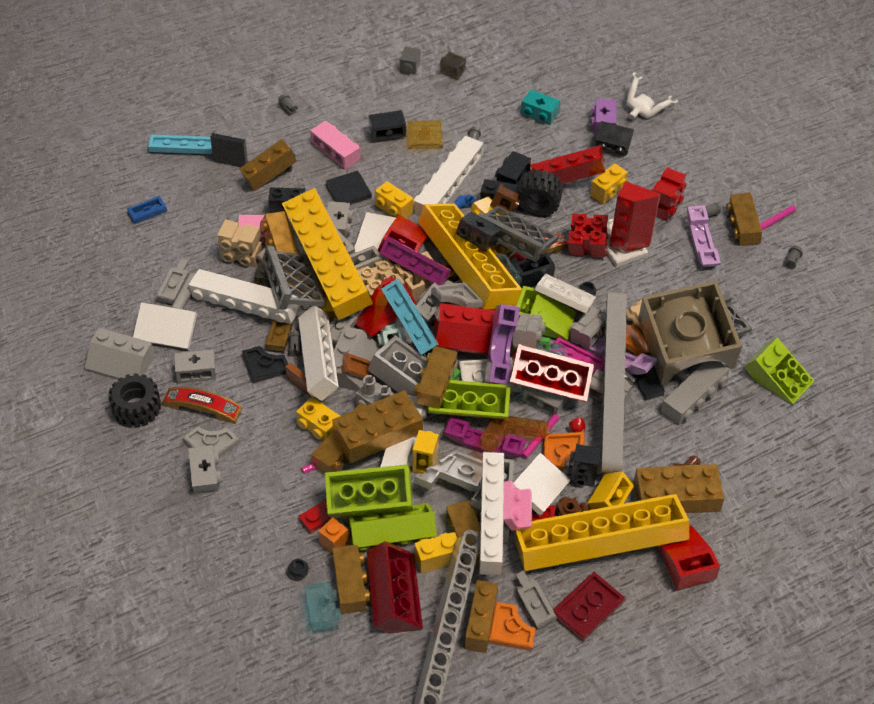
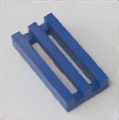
M160 196L127 208V212L131 219H133L134 224L168 212Z

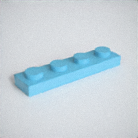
M151 135L148 146L149 152L212 154L210 137Z
M396 279L383 287L381 290L419 353L423 355L433 349L434 346H438V342L401 281Z

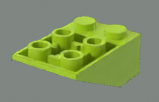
M523 286L516 306L520 307L519 316L521 313L530 314L531 316L533 314L541 315L543 322L546 323L545 333L542 335L557 339L559 337L568 341L576 311L564 303L536 291L535 288Z
M778 337L764 344L743 366L756 382L791 405L814 382L813 378Z

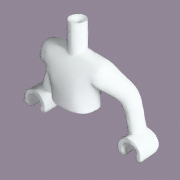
M633 73L630 80L632 84L626 102L627 106L633 110L628 115L631 120L638 114L645 118H650L665 107L675 108L678 100L671 101L672 96H669L668 100L654 106V101L644 94L634 98L637 85L640 84L642 76L636 78V73Z

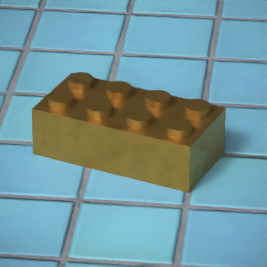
M403 390L332 419L333 434L347 459L352 463L417 436L419 430L423 431V418L407 392Z
M717 464L636 468L634 487L637 501L676 494L685 513L721 512L725 498Z

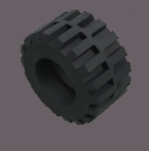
M531 170L523 174L517 190V194H519L518 200H520L518 206L523 208V211L536 216H547L556 212L563 193L562 182L559 181V178L545 170Z
M134 373L133 376L128 374L125 375V378L120 377L118 382L112 384L113 388L109 389L108 395L115 420L119 421L122 425L127 424V427H132V425L140 427L141 424L147 425L148 421H153L155 416H158L160 413L159 409H161L157 384L153 382L152 378H147L144 374L139 376L138 373ZM134 398H142L140 401L137 402H128Z

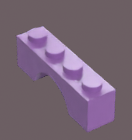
M504 304L495 307L484 383L509 385L511 371L510 347L518 324L520 307Z

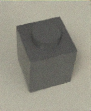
M404 47L400 58V72L417 73L421 62V49Z

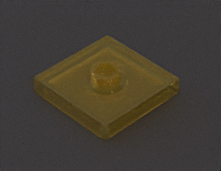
M441 120L407 121L409 149L443 148Z

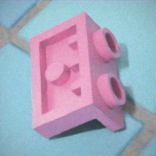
M505 481L503 520L511 531L531 528L532 491L530 489L520 490L512 481Z

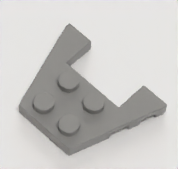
M456 450L439 460V464L426 468V472L423 474L418 473L414 478V483L431 490L438 478H441L448 483L476 492L471 499L470 506L481 510L483 461Z

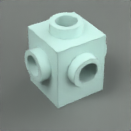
M388 324L380 330V334H377L379 346L382 345V347L390 341L387 338L388 334H393V337L396 336L403 342L406 341L404 330L399 326H395V324Z

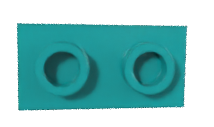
M530 89L521 101L520 114L551 125L559 114L561 101Z

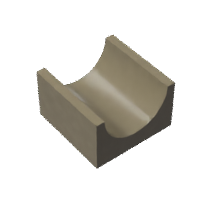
M717 280L642 297L638 321L651 357L658 360L654 367L661 385L668 384L670 379L681 370L702 362L721 361L729 369L735 368L742 345Z

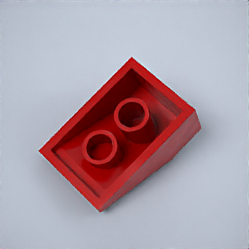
M393 277L384 279L376 287L370 297L373 304L363 309L356 322V326L370 337L398 318L381 290L396 280ZM402 283L405 290L412 299L413 303L416 305L417 303L411 295L410 291L408 290L407 286Z

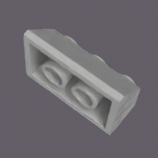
M344 326L333 351L339 387L358 391L363 386L362 379L342 373L343 354L349 353L372 361L374 354L381 349V346L363 330Z
M98 328L90 341L85 370L117 380L120 377L125 378V375L128 374L133 376L134 373H138L141 376L146 373L155 357L152 342Z
M394 336L374 354L368 371L397 392L405 390L408 395L417 396L414 395L416 384L421 382L420 375L422 369L427 366V358Z

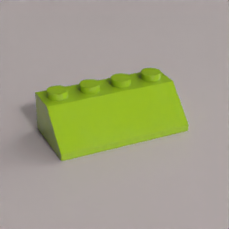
M450 380L440 409L429 407L428 413L508 419L511 385Z
M429 503L413 505V511L348 517L352 544L358 545L359 550H365L383 541L390 544L393 542L407 544L414 539H431L437 536L434 510Z

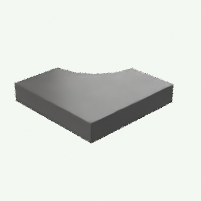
M466 283L432 287V294L440 302H451L472 308L483 307L482 299Z
M198 426L183 437V441L190 448L213 445L214 452L218 451L219 458L240 443L239 439L227 427L219 431H208Z

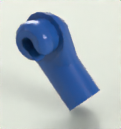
M461 195L453 204H456L459 209L461 207H470L475 202V197L473 195Z

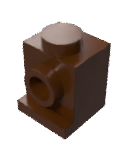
M500 183L490 206L496 207L498 205L510 212L512 209L516 210L520 202L518 200L519 194L503 187L504 185Z
M565 496L556 503L555 512L557 516L582 512L576 497L570 499V497Z

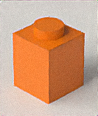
M334 518L329 520L318 531L319 544L332 554L333 548L343 547L349 543L348 529Z

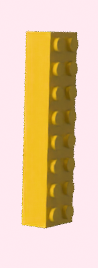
M313 188L282 203L338 319L341 320L373 304L316 189Z
M424 204L418 223L462 282L466 283L482 299V308L491 310L500 304L516 306L522 288L492 250L489 249L485 252L455 234L460 219L464 217L456 204Z
M673 494L532 521L531 528L514 530L515 544L524 571L689 540V519L677 495Z

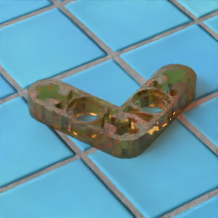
M508 416V419L493 418L481 435V448L488 451L496 450L508 433L540 438L549 435V424L542 420Z

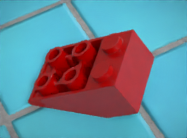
M398 215L382 238L378 252L380 253L386 237H391L419 252L428 235L420 225Z
M692 525L689 526V540L657 546L677 590L716 580L720 569L717 558L712 548Z

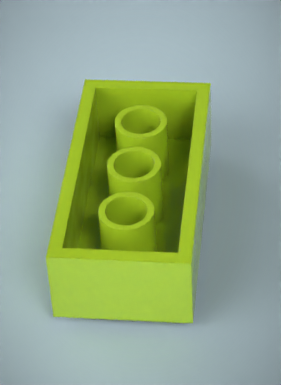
M408 464L325 473L327 513L331 519L414 510L411 471Z

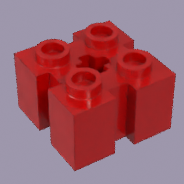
M666 167L661 175V179L657 181L652 191L660 193L657 218L668 221L670 216L675 215L677 205H681L685 195H683V192L687 186L685 182L686 174Z
M572 214L571 231L568 239L570 256H584L585 253H591V257H606L607 240L610 231L608 215H594V218H587V214Z

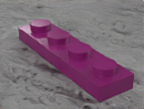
M386 237L380 254L423 278L433 283L435 282L438 286L445 284L451 271L391 237Z

